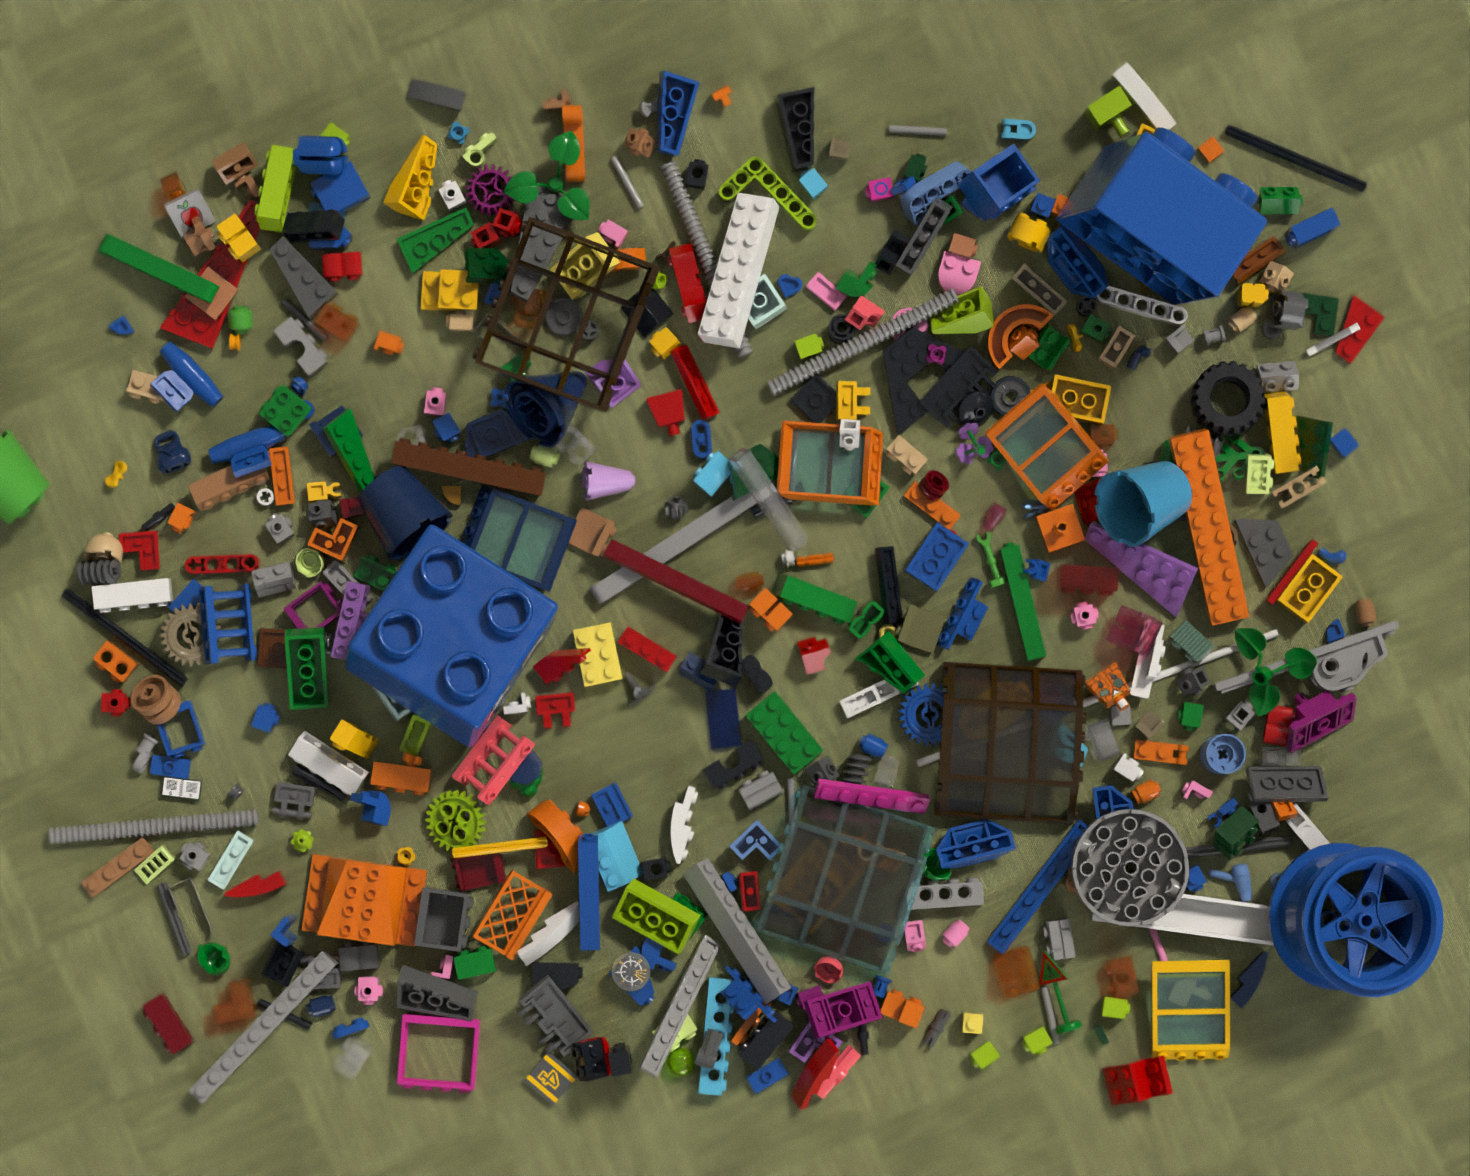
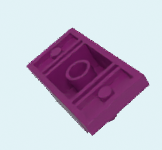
M1328 690L1310 700L1303 692L1300 695L1297 694L1294 702L1298 706H1296L1294 722L1289 726L1286 749L1292 754L1354 720L1357 700L1354 693L1352 692L1346 696L1343 695L1338 700Z
M870 981L804 1001L816 1039L883 1018Z

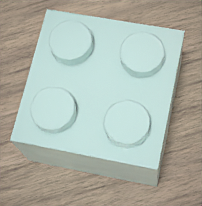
M766 274L759 278L748 317L755 329H758L788 309Z

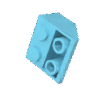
M719 451L715 454L712 452L705 460L706 466L703 469L699 467L693 475L695 478L693 480L694 484L711 498L731 474L728 459Z

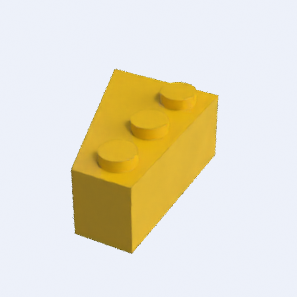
M341 719L330 737L334 747L341 751L347 749L366 759L370 757L379 742L378 738L345 719Z

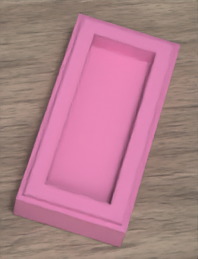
M819 272L806 285L807 289L833 311H836L847 298L843 292L836 289V286Z

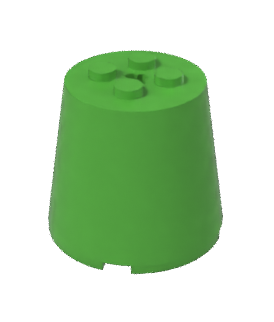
M8 428L0 435V519L10 525L17 517L21 519L31 510L29 505L35 506L45 496L43 492L51 484Z

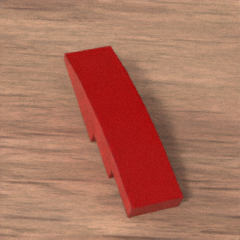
M827 1038L815 1052L793 1089L791 1098L800 1110L807 1108L811 1095L819 1092L822 1081L830 1078L840 1052L830 1038Z

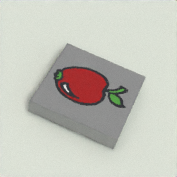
M199 188L164 204L181 238L191 230L193 226L191 219L199 216L204 226L216 222Z

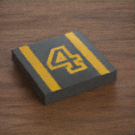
M549 1052L532 1070L524 1082L554 1106L576 1080L577 1076Z

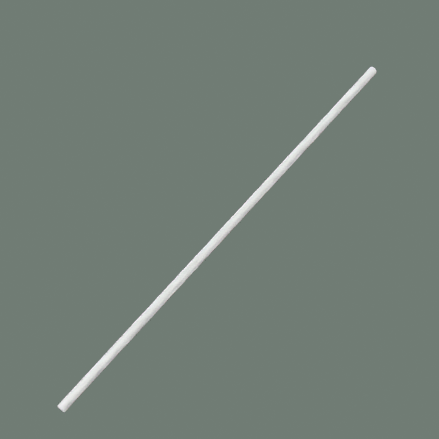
M1277 629L1263 634L1266 641L1279 636ZM1237 644L1209 653L1199 665L1239 651ZM1190 661L1162 670L1159 676H1156L1152 682L1196 667L1198 664L1196 662L1192 664ZM1132 682L1127 683L1129 691L1131 689ZM1094 696L1083 699V707L1099 701ZM1033 718L1002 729L995 734V739L1033 726ZM977 738L953 746L951 755L987 743L989 738ZM940 752L916 760L918 767L939 760Z

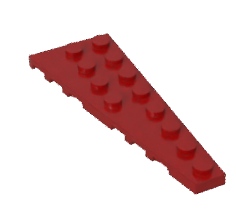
M250 200L238 217L256 241L261 229L259 223L256 222L255 207L256 204L260 203ZM221 241L197 275L201 276L206 268L209 267L238 288L249 258L244 262L240 259L236 260L228 250L230 245L228 243L225 245ZM183 293L179 302L171 310L164 323L161 324L160 329L214 349L233 299L218 319L215 320L185 298L187 293Z

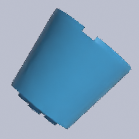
M1168 461L1110 472L1099 480L1095 490V495H1097L1095 509L1102 527L1116 542H1123L1128 544L1129 547L1138 546L1146 542L1188 511L1192 501L1191 486L1186 475L1177 465Z

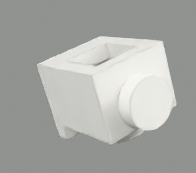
M448 180L441 184L442 188L438 190L450 212L467 203L456 181L451 182V180ZM450 190L455 192L452 197L448 196Z
M841 419L839 447H844L845 450L849 451L859 448L860 420Z
M1122 753L1112 770L1131 782H1134L1135 779L1138 781L1144 772L1138 767L1140 763L1132 758L1127 760V755Z

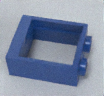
M1332 207L1290 227L1286 231L1287 235L1285 238L1288 245H1292L1295 249L1334 231L1341 224Z
M192 700L181 703L177 713L189 710L199 741L173 750L165 724H157L167 756H173L174 759L184 756V752L191 750L192 753L202 750V745L206 744Z

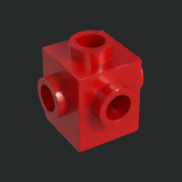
M500 208L492 226L497 230L499 236L515 238L520 233L523 221L519 218L517 212Z
M111 689V693H101V712H110V716H122V713H127V709H130V697H127V693H122V689Z

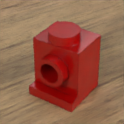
M491 222L470 232L473 237L470 240L474 248H491L496 244L502 243ZM484 237H489V240L483 242Z

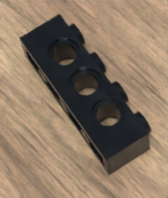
M625 1042L613 1044L608 1053L612 1077L631 1074L633 1063L630 1046H625Z

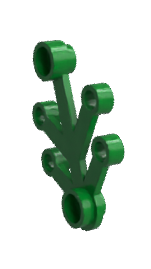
M1232 435L1238 438L1236 441L1229 437V443L1237 445L1244 452L1237 453L1226 443L1223 444L1221 451L1225 454H1219L1215 459L1216 463L1226 462L1221 469H1217L1218 473L1223 475L1222 478H1219L1220 482L1224 481L1226 474L1238 461L1246 460L1241 467L1234 469L1233 472L1235 480H1242L1247 468V454L1257 452L1259 455H1264V450L1259 446H1249L1240 439V435ZM1241 472L1242 476H1237L1235 473Z

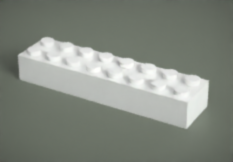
M743 193L737 194L698 331V335L704 343L740 348L779 211V205L774 198Z

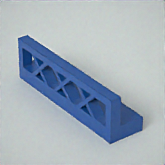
M294 914L285 916L270 934L285 947L294 944L299 938L288 930L297 919V916Z

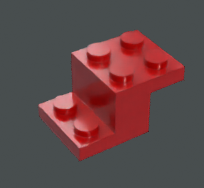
M1164 1055L1136 1059L1124 1064L1102 1068L1112 1106L1141 1102L1152 1097L1173 1093Z

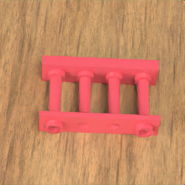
M499 715L496 716L451 776L465 787L470 783L479 790L480 793L477 798L487 805H490L495 800L498 793L535 746V743L524 735L519 739L511 733L509 729L512 725ZM503 737L515 745L509 755L497 746ZM492 752L504 761L498 770L486 762ZM480 768L492 776L486 785L474 777Z

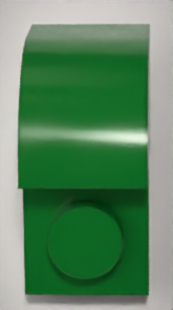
M870 261L861 276L847 269L836 289L851 297L865 295L873 287V284L868 280L872 281L877 271L874 269L877 264Z

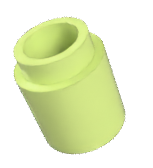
M540 445L533 446L530 460L534 461L535 464L552 468L554 464L557 465L559 454L557 449Z

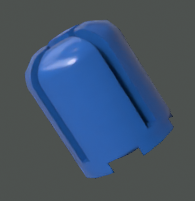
M300 136L297 138L300 141L297 149H293L294 166L299 167L300 174L337 175L345 170L348 155L340 154L348 152L343 139L328 136Z

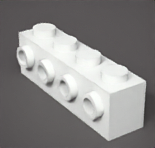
M170 578L92 586L94 609L99 610L100 613L111 612V608H119V611L130 610V606L137 605L138 609L149 608V604L156 603L157 607L169 606L168 602H173Z
M306 731L298 737L288 754L295 762L303 764L312 773L320 775L326 782L334 784L347 795L356 793L369 774L367 770Z

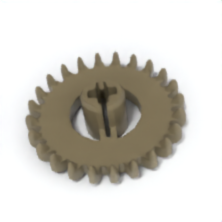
M190 603L188 609L184 605H181V611L174 608L175 615L167 613L170 620L163 619L166 626H160V629L165 632L159 634V637L165 638L160 644H166L163 652L170 651L168 658L175 656L174 663L181 659L182 666L188 661L189 666L192 667L193 661L199 666L200 659L205 662L203 643L199 647L196 643L200 636L199 631L191 625V621H194L202 626L200 605L198 604L193 609ZM182 623H184L185 628L181 633V638L185 643L190 644L191 649L182 647L177 640L176 633ZM188 630L195 632L192 641L190 638L185 637L188 634Z

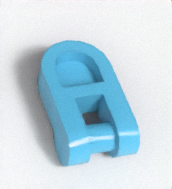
M1002 119L1003 132H1001V139L1030 140L1035 135L1036 127L1031 121ZM1011 126H1017L1016 133L1011 132Z

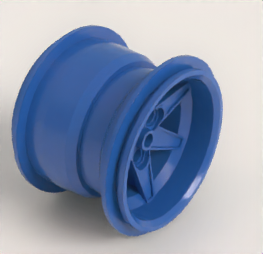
M1330 843L1317 846L1304 852L1288 865L1281 874L1272 893L1269 907V928L1279 957L1297 977L1323 989L1343 990L1347 993L1363 997H1382L1395 994L1412 985L1426 972L1433 962L1442 940L1443 908L1434 882L1416 861L1392 849L1360 847L1347 843ZM1363 870L1361 889L1354 895L1350 894L1336 882L1347 873ZM1381 889L1384 891L1387 902L1379 903ZM1328 894L1340 915L1334 917L1331 922L1320 928L1321 911ZM1363 896H1365L1366 902L1364 905H1362L1361 899ZM1341 921L1344 922V928L1342 930H1340L1339 924ZM1374 928L1375 935L1371 937L1370 932ZM1346 938V956L1343 965L1332 959L1323 942ZM1369 943L1377 947L1378 950L1364 963Z

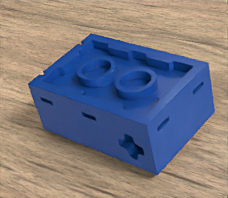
M937 522L905 572L937 592L969 543L962 540L954 530L943 528Z

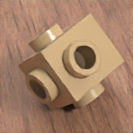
M1270 261L1260 282L1265 285V289H1268L1269 292L1275 293L1277 289L1286 290L1294 273L1284 265Z

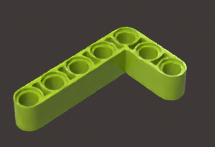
M751 157L719 188L720 199L728 203L733 201L738 193H742L755 180L774 198L777 204L801 229L811 231L816 226L817 219L815 214L759 157ZM758 162L761 167L759 170L753 171L750 168V164ZM744 175L747 181L744 184H739L736 181L737 176ZM771 176L774 182L767 185L763 182V178ZM725 188H730L733 194L730 197H725L722 191ZM781 189L787 192V196L782 199L776 195V192ZM792 203H797L800 206V210L792 212L789 206ZM805 217H810L813 219V224L811 226H806L803 224V219Z

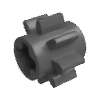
M672 496L668 499V502H664L665 515H670L671 519H681L684 517V513H688L687 500H683L680 496Z

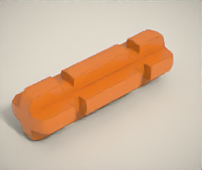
M833 553L808 555L807 557L800 556L796 558L798 567L821 565L823 563L829 564L834 562Z

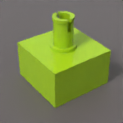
M1120 86L1087 106L1084 112L1096 132L1110 123L1119 135V138L1130 131L1121 119V116L1129 111L1132 104Z

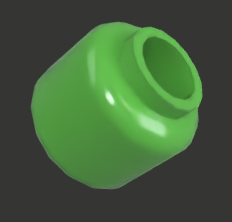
M233 306V309L228 311V327L235 330V334L247 333V330L253 327L252 310L248 309V306Z

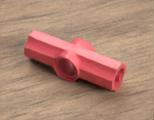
M848 1045L837 1057L830 1078L822 1081L817 1093L822 1099L825 1098L836 1084L838 1085L849 1072L848 1070L861 1057L853 1047Z

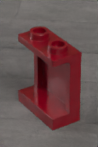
M501 853L450 858L452 869L457 871V877H454L456 887L460 888L461 891L501 883L506 880Z

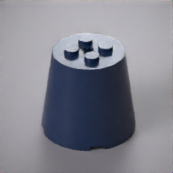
M401 465L379 474L358 496V501L387 557L392 562L406 558L429 525H435L444 531L451 523L450 518L453 517L451 512L405 466Z

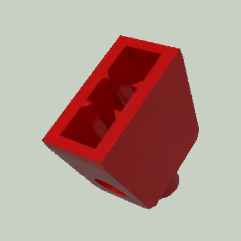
M682 389L646 398L658 427L667 426L669 437L680 434L678 423L685 421Z

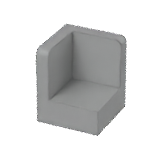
M1182 325L1164 340L1175 355L1194 341L1186 331L1185 325Z

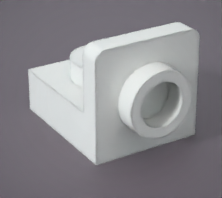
M525 692L521 693V705H519V701L508 702V706L503 707L504 715L528 712V708H531L530 696H526Z

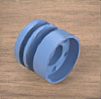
M1218 734L1209 737L1200 749L1202 765L1207 771L1218 775L1236 772L1242 767L1246 758L1244 744L1238 737L1232 734ZM1224 751L1222 754L1224 758H1218L1219 753L1217 752Z

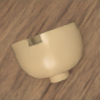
M108 532L91 537L87 542L84 552V558L90 561H112L115 559L121 563L123 557L122 544L113 534Z

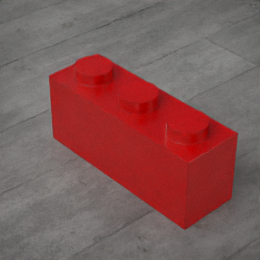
M628 626L618 641L620 645L667 673L677 658L675 654Z

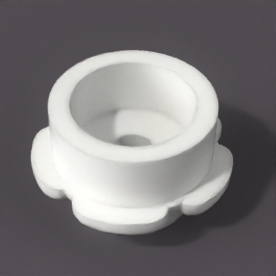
M786 549L785 553H782L783 565H787V568L795 566V557L793 550L788 551Z

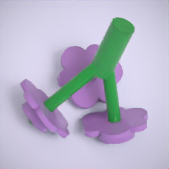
M967 423L958 430L961 439H971L973 443V448L970 444L961 443L959 448L955 450L961 463L971 464L975 454L987 458L990 456V452L994 451L993 443L988 437L980 436L978 440H975L974 434L978 433L977 423Z

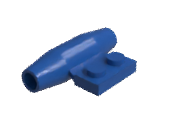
M171 341L162 347L159 352L171 370L164 371L150 383V386L176 413L191 401L193 393L211 407H214L223 399V395L209 375L187 353Z
M274 426L262 427L228 438L208 449L213 464L231 461L235 478L271 466L268 448L285 440L286 437Z

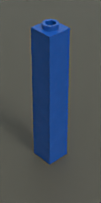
M585 833L579 835L580 949L600 950L598 835Z

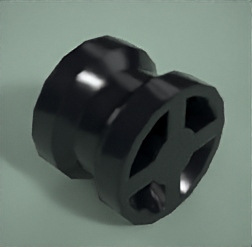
M1088 296L1080 298L1076 304L1078 314L1084 317L1093 314L1096 309L1095 300Z

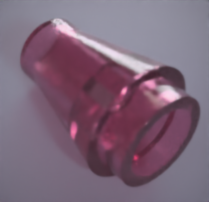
M994 502L992 506L990 505L983 527L992 532L1005 518L1007 509Z

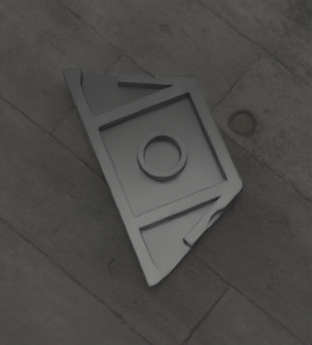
M1236 519L1235 523L1264 587H1267L1293 557L1277 520Z

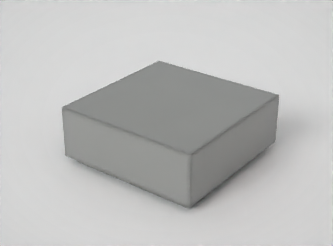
M1130 705L1123 711H1120L1117 706L1110 707L1112 726L1132 724Z

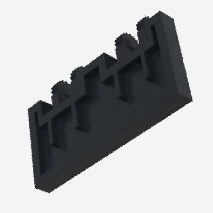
M970 345L918 402L946 428L952 423L946 417L947 415L961 425L962 422L959 417L951 410L955 406L959 408L960 401L968 394L975 392L972 388L973 386L978 391H983L989 395L988 391L977 382L983 378L989 386L995 388L997 384L985 373L988 372L994 377L999 371Z

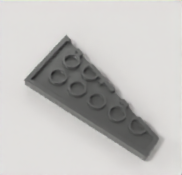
M537 186L539 190L538 197L533 202L525 205L523 221H528L529 217L568 231L573 219L564 216L559 211L557 205L559 198L563 196L550 191L548 188ZM533 227L521 260L546 269L563 238ZM518 266L512 281L510 294L528 302L543 275Z

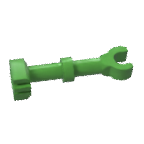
M987 531L986 540H981L979 534L976 535V540L984 549L987 558L986 564L987 566L989 565L994 578L988 581L990 589H994L1007 584L1005 577L1000 575L996 564L998 561L993 555L989 542L991 535Z

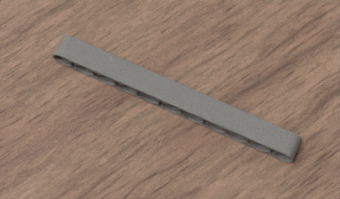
M767 483L734 501L730 497L643 554L665 564L769 497L775 491L770 483ZM622 567L592 586L589 590L598 604L601 605L642 579L643 576Z

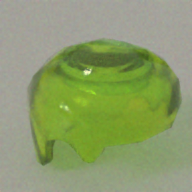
M676 1048L668 1054L665 1060L667 1072L671 1076L678 1078L689 1075L695 1067L694 1055L688 1049Z

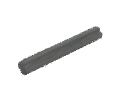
M166 882L158 884L157 889L182 956H186L192 951L169 892L168 884Z

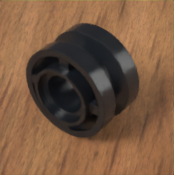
M836 315L829 322L828 336L835 344L843 345V342L847 343V340L850 339L851 341L854 337L855 326L845 320L847 315ZM844 327L846 331L839 332L837 328Z

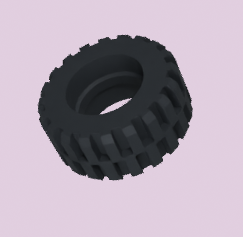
M1223 361L1217 365L1213 364L1206 371H1203L1192 388V398L1190 399V404L1193 406L1192 413L1198 418L1197 422L1199 425L1203 424L1209 432H1215L1214 435L1232 437V435L1236 434L1238 436L1251 429L1264 411L1263 408L1266 404L1264 395L1266 391L1265 387L1261 385L1262 380L1260 377L1257 378L1255 376L1256 372L1253 369L1250 371L1246 368L1247 365L1243 363L1238 365L1236 361H1230V363ZM1230 382L1236 384L1244 392L1246 404L1239 414L1225 416L1217 412L1212 406L1210 395L1213 388L1219 383Z

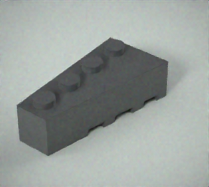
M284 236L269 249L310 320L338 295L336 290Z

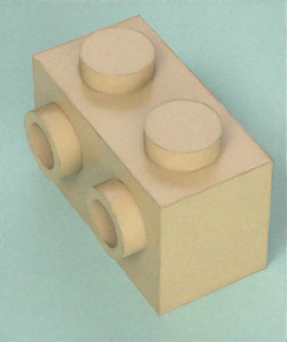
M900 435L886 449L887 457L893 462L898 461L903 465L901 468L908 475L912 473L915 476L928 461L926 457Z

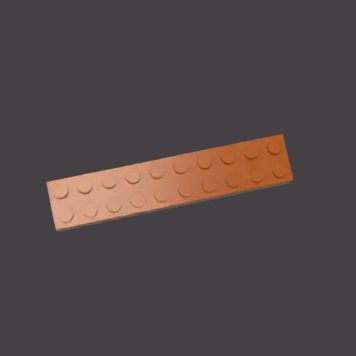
M1204 428L1170 436L1168 439L1173 462L1184 472L1191 486L1192 501L1190 508L1185 513L1196 567L1198 568L1197 572L1208 622L1214 626L1248 618L1250 616L1209 430Z

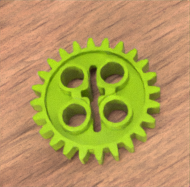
M458 789L453 793L449 790L446 794L443 792L439 794V797L434 798L435 803L429 804L431 810L426 811V813L430 817L426 818L425 821L430 822V825L426 829H432L429 836L435 835L436 838L433 842L440 841V848L446 845V851H449L452 847L473 846L479 843L478 839L483 838L480 832L486 831V828L482 826L487 823L486 820H482L486 813L480 812L483 806H477L478 799L472 801V794L466 797V791L461 792L459 795ZM447 805L451 806L452 813L447 810ZM464 811L470 814V819L465 817ZM442 823L447 825L448 831L443 829ZM460 829L464 830L465 837L460 834Z

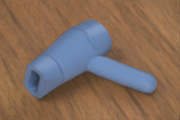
M1239 863L1232 867V874L1213 869L1209 871V876L1235 882L1242 902L1252 899L1251 877L1247 864Z

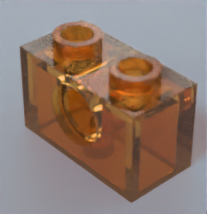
M1126 955L1107 959L1108 964H1105L1107 976L1110 975L1112 983H1109L1111 995L1115 994L1116 998L1140 994L1132 956ZM1121 971L1126 973V980L1124 982H1118L1116 979L1117 974Z

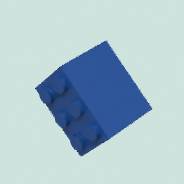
M1012 144L972 171L958 183V186L983 221H986L989 218L994 220L1005 210H1009L1017 202L1026 198L1037 189L1035 185L1040 182V179L1015 144Z

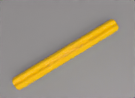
M546 837L457 847L452 849L453 858L543 848L547 847L548 843Z

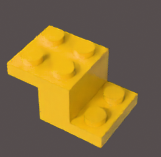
M440 269V272L423 271L421 310L451 312L460 311V309L477 310L479 283H467L465 278L468 275V271Z

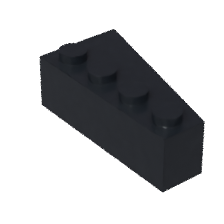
M718 613L700 674L734 687L738 685L742 678L743 621L740 624Z

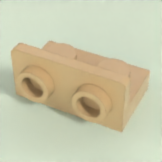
M132 370L128 388L126 387L125 390L130 393L129 397L140 399L141 396L146 397L148 402L159 404V401L165 402L150 386V383L158 376Z

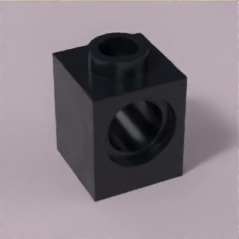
M694 159V162L690 161L686 187L705 190L709 165L705 164L706 161ZM700 169L703 172V176L695 178L692 175L693 171Z
M665 858L642 861L645 881L668 877L667 873L671 872L669 861H665ZM658 863L662 866L660 874L652 873L651 866Z

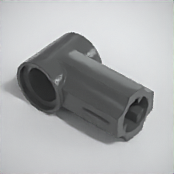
M708 1028L694 1064L713 1070L723 1033Z

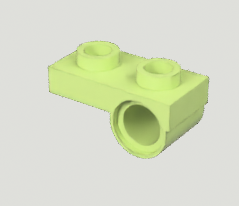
M492 132L490 134H483L478 139L479 143L475 146L470 145L463 151L465 154L462 157L471 167L477 169L485 164L483 152L498 141ZM474 154H479L481 160L478 163H473L471 157Z

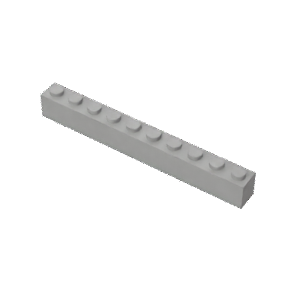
M323 950L188 1091L201 1104L206 1102L330 973L338 962L326 950Z

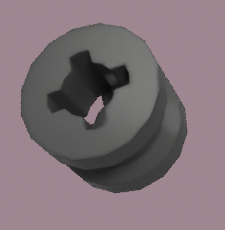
M589 320L582 338L587 341H593L598 337L599 328L595 322Z

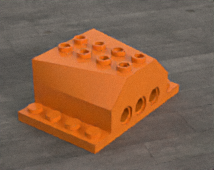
M313 854L302 931L316 932L317 935L392 946L400 944L416 947L414 943L422 888L426 884L427 870Z

